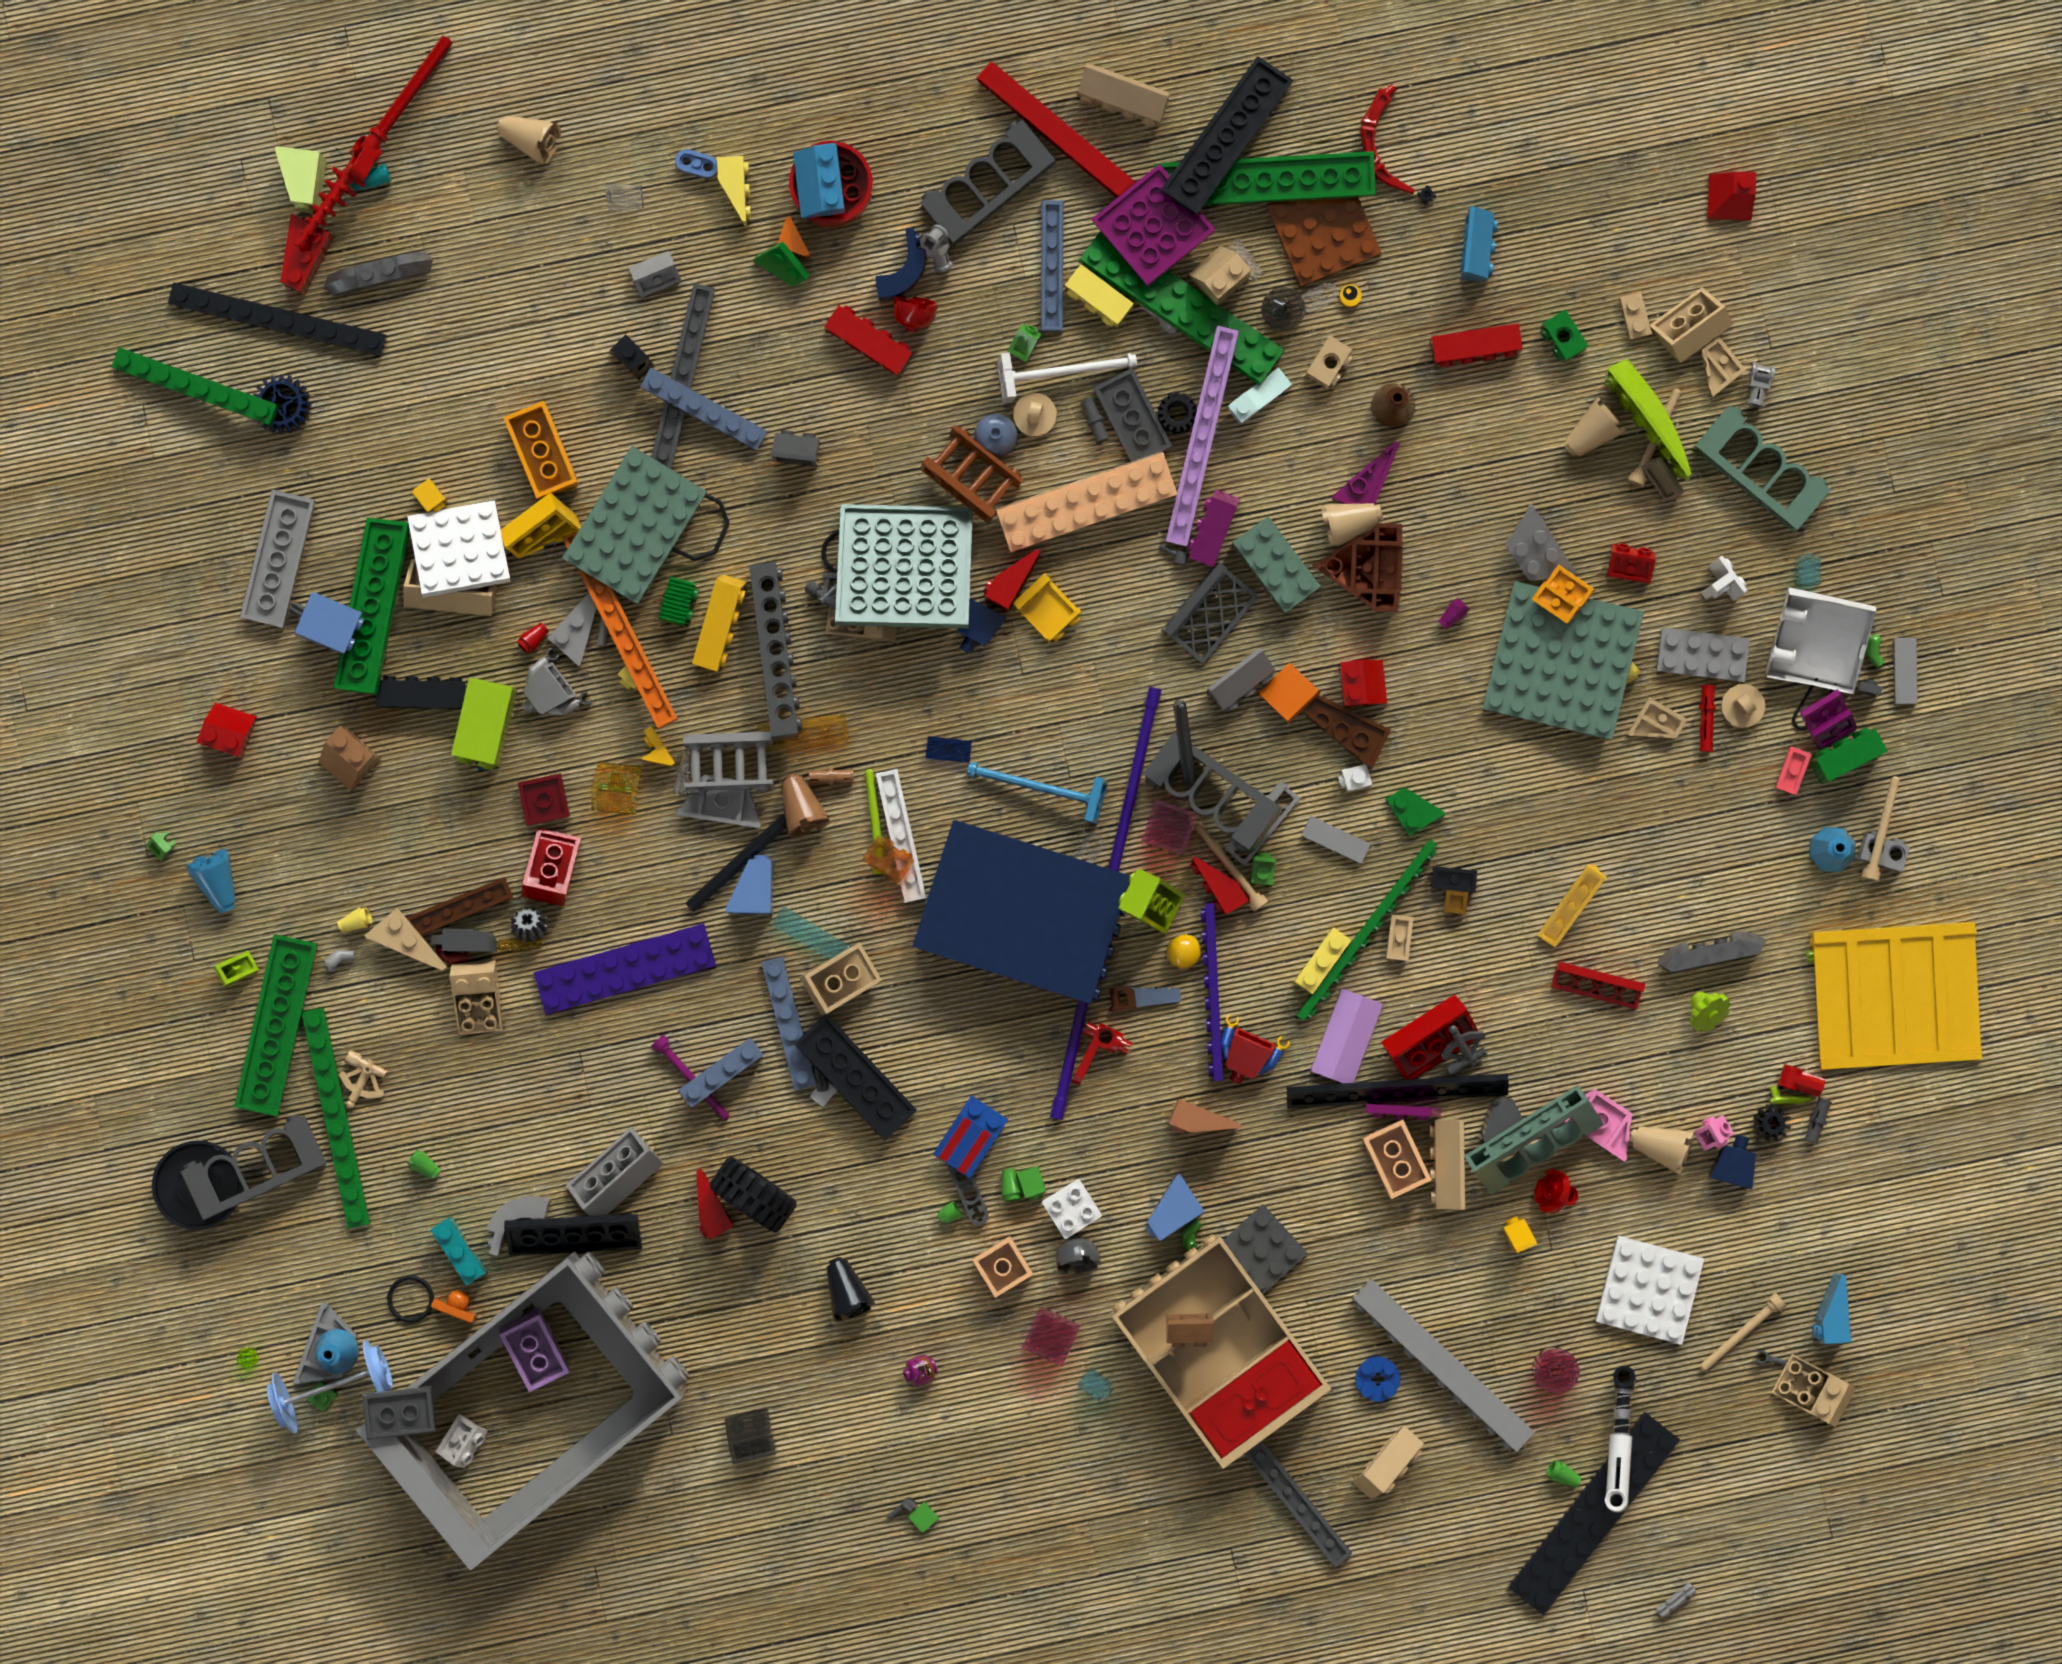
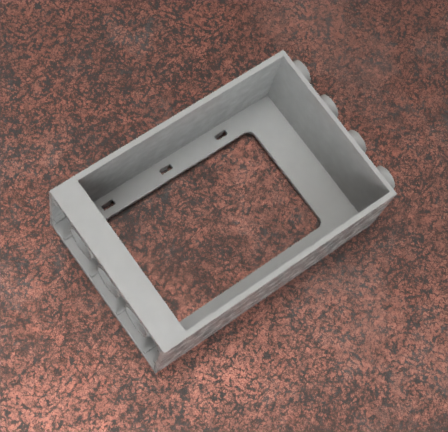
M575 1251L405 1388L431 1386L432 1401H434L504 1344L499 1335V1327L524 1316L525 1314L522 1311L531 1303L535 1307L528 1313L538 1308L543 1312L555 1302H560L567 1308L632 1388L633 1397L487 1517L483 1518L477 1513L414 1434L367 1440L365 1422L356 1430L470 1571L681 1400L687 1389L684 1383L687 1382L689 1374L684 1366L673 1355L664 1361L655 1349L659 1346L658 1344L661 1342V1339L646 1321L636 1327L627 1315L630 1309L633 1308L632 1303L617 1286L608 1292L598 1279L602 1277L605 1271L590 1252H587L581 1258ZM479 1347L481 1351L471 1359L468 1354Z

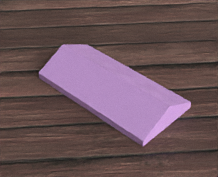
M1341 988L1311 1072L1343 1084L1354 1083L1383 1004Z

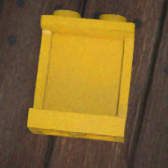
M1046 573L1013 603V606L1048 643L1052 640L1057 642L1064 636L1063 630L1068 625L1073 627L1081 619L1079 617L1081 610L1058 589Z

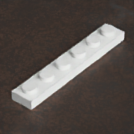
M898 769L876 773L904 902L908 903L925 899L926 893Z

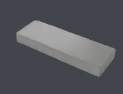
M1893 638L1894 705L1918 704L1917 638Z
M1310 816L1301 835L1359 864H1362L1371 845L1313 816Z

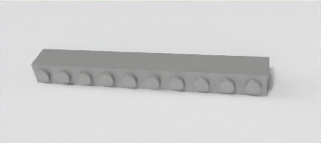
M1371 1278L1352 1297L1356 1301L1353 1305L1361 1313L1367 1311L1372 1316L1370 1321L1377 1328L1380 1329L1383 1326L1388 1331L1386 1336L1393 1343L1396 1344L1399 1341L1405 1347L1402 1351L1410 1359L1416 1357L1421 1362L1418 1366L1426 1374L1432 1372L1437 1377L1435 1382L1442 1389L1445 1390L1448 1387L1453 1392L1451 1397L1458 1404L1462 1405L1464 1402L1470 1408L1467 1412L1474 1419L1478 1420L1481 1418L1486 1423L1484 1428L1494 1436L1497 1433L1502 1438L1500 1443L1510 1451L1513 1448L1518 1452L1535 1432Z

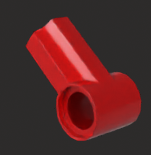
M1784 1064L1777 1085L1820 1097L1824 1089L1825 1079L1805 1073L1797 1067Z

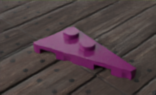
M1396 441L1387 447L1378 457L1332 496V500L1342 504L1374 503L1375 505L1400 443Z

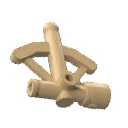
M351 1050L344 1062L357 1068L347 1074L344 1071L339 1074L345 1087L352 1092L349 1101L346 1103L349 1109L355 1107V1102L358 1101L360 1096L365 1098L383 1097L384 1091L379 1089L375 1075L384 1078L387 1070L377 1066L375 1061L370 1059L367 1061L360 1056V1053H355ZM362 1072L356 1085L351 1083L349 1077ZM369 1077H371L375 1091L363 1090Z

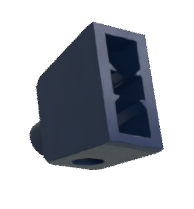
M970 598L969 629L958 628V634L965 637L959 648L971 654L976 644L986 647L1004 624L1006 617Z
M1736 1134L1733 1147L1728 1145L1721 1147L1708 1177L1752 1189L1756 1153L1746 1151L1749 1138Z

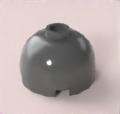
M1080 1235L1070 1236L1068 1241L1060 1245L1056 1254L1057 1270L1063 1274H1068V1270H1075V1274L1085 1273L1097 1269V1264L1101 1265L1098 1248L1092 1241L1084 1239Z

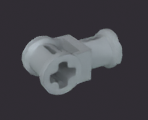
M934 225L930 229V233L925 234L920 242L926 251L927 257L933 258L934 270L940 273L950 270L953 267V263L949 260L947 250L950 248L947 240L948 232L943 226Z
M1757 362L1752 363L1748 388H1751L1749 400H1746V405L1765 408V394L1770 390L1775 366L1766 367L1757 365Z

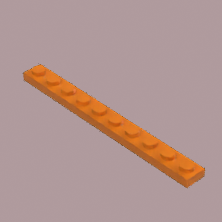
M575 532L563 537L567 549L576 536ZM578 569L658 730L677 721L678 718L613 589Z

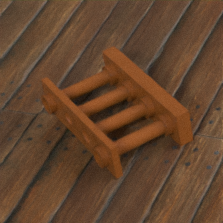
M954 425L949 434L953 437L950 443L936 459L927 457L922 462L920 470L989 524L997 512L994 505L1011 485L1018 489L1024 479L1016 469H1010L971 438L966 429ZM959 444H962L971 452L953 473H948L943 469L942 465ZM978 457L988 466L970 487H966L960 482L959 478ZM996 471L1005 480L988 500L983 501L977 496V491L992 473Z

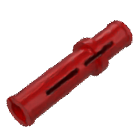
M1701 685L1699 751L1713 752L1714 710L1717 705H1714L1715 685Z

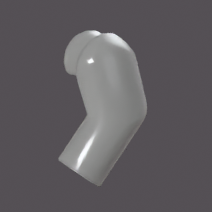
M355 950L333 951L324 961L326 971L335 972L337 965L341 961H355Z

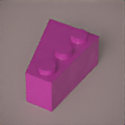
M1215 489L1212 499L1207 497L1203 510L1207 512L1204 519L1199 518L1195 530L1199 531L1197 538L1191 539L1187 549L1191 551L1189 558L1214 567L1240 498Z

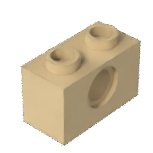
M1329 335L1305 376L1326 389L1330 385L1335 386L1341 377L1338 373L1342 366L1346 368L1353 357L1349 355L1352 349ZM1328 358L1334 359L1337 364L1336 367L1333 369L1327 368L1325 360Z

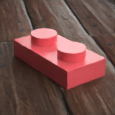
M1790 746L1775 788L1796 796L1812 754Z

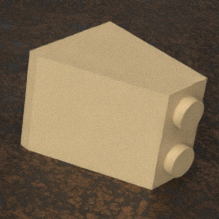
M1219 246L1189 272L1187 276L1217 306L1249 279L1251 268L1237 253Z

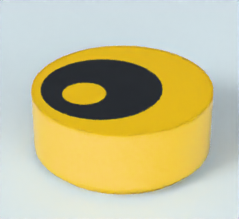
M1352 284L1344 286L1339 293V300L1346 307L1356 306L1362 298L1361 290Z

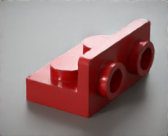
M1623 543L1612 545L1607 576L1650 584L1656 562L1655 552L1645 547H1640L1639 549L1630 548L1629 545Z

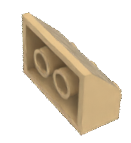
M1703 287L1650 324L1651 330L1679 363L1689 358L1733 326L1726 307Z

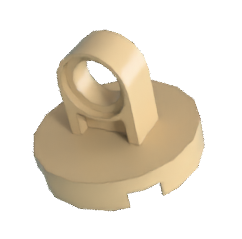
M1041 393L1024 395L1017 401L1014 407L1013 419L1015 425L1021 433L1029 437L1045 435L1053 429L1056 423L1057 411L1055 405L1049 397Z
M1736 685L1728 689L1722 697L1721 713L1725 721L1731 726L1749 728L1757 724L1764 715L1765 700L1761 692L1751 685Z

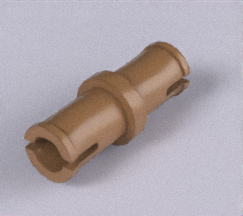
M829 768V770L820 771L809 770V785L829 784V786H834V783L853 784V769L833 770V768Z

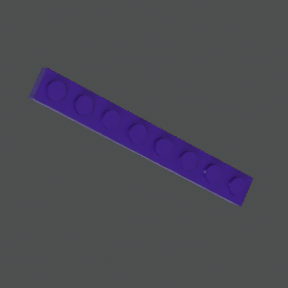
M1214 903L1204 904L1205 908L1201 909V922H1205L1206 931H1202V944H1206L1207 953H1203V966L1208 967V975H1204V988H1209V997H1205V1010H1210V1019H1206V1031L1211 1032V1041H1207L1208 1055L1212 1054V1063H1208L1209 1077H1213V1081H1223Z

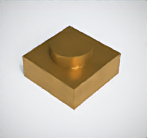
M1446 890L1443 912L1466 915L1468 893Z

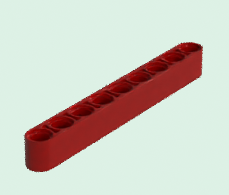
M990 61L976 77L983 87L1115 198H1118L1136 183L995 63Z

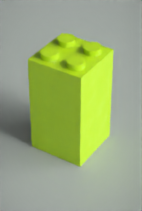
M469 677L451 753L452 756L456 757V761L472 765L473 761L478 762L477 766L493 770L494 766L500 767L518 690L511 686Z

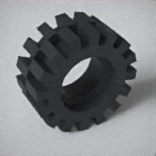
M1179 392L1168 394L1159 404L1158 419L1166 431H1171L1173 434H1181L1184 431L1190 430L1194 425L1197 405L1191 397L1186 396L1187 394H1179ZM1181 405L1185 408L1186 416L1183 420L1174 421L1170 418L1169 410L1172 406Z

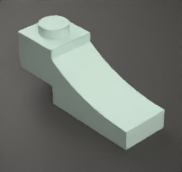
M1278 367L1265 377L1260 386L1256 384L1228 405L1227 409L1239 424L1242 425L1291 387L1292 383Z

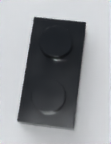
M1433 866L1431 889L1476 892L1477 870Z

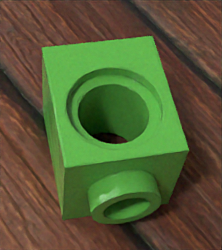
M1038 1165L1017 1172L1025 1198L1030 1197L1032 1201L1044 1197L1043 1192H1046V1188Z

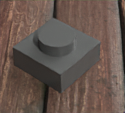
M1864 679V682L1857 683L1855 692L1878 697L1882 693L1883 686H1878L1877 681Z

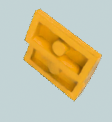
M1558 564L1548 580L1544 581L1532 600L1566 624H1569L1595 592V589Z

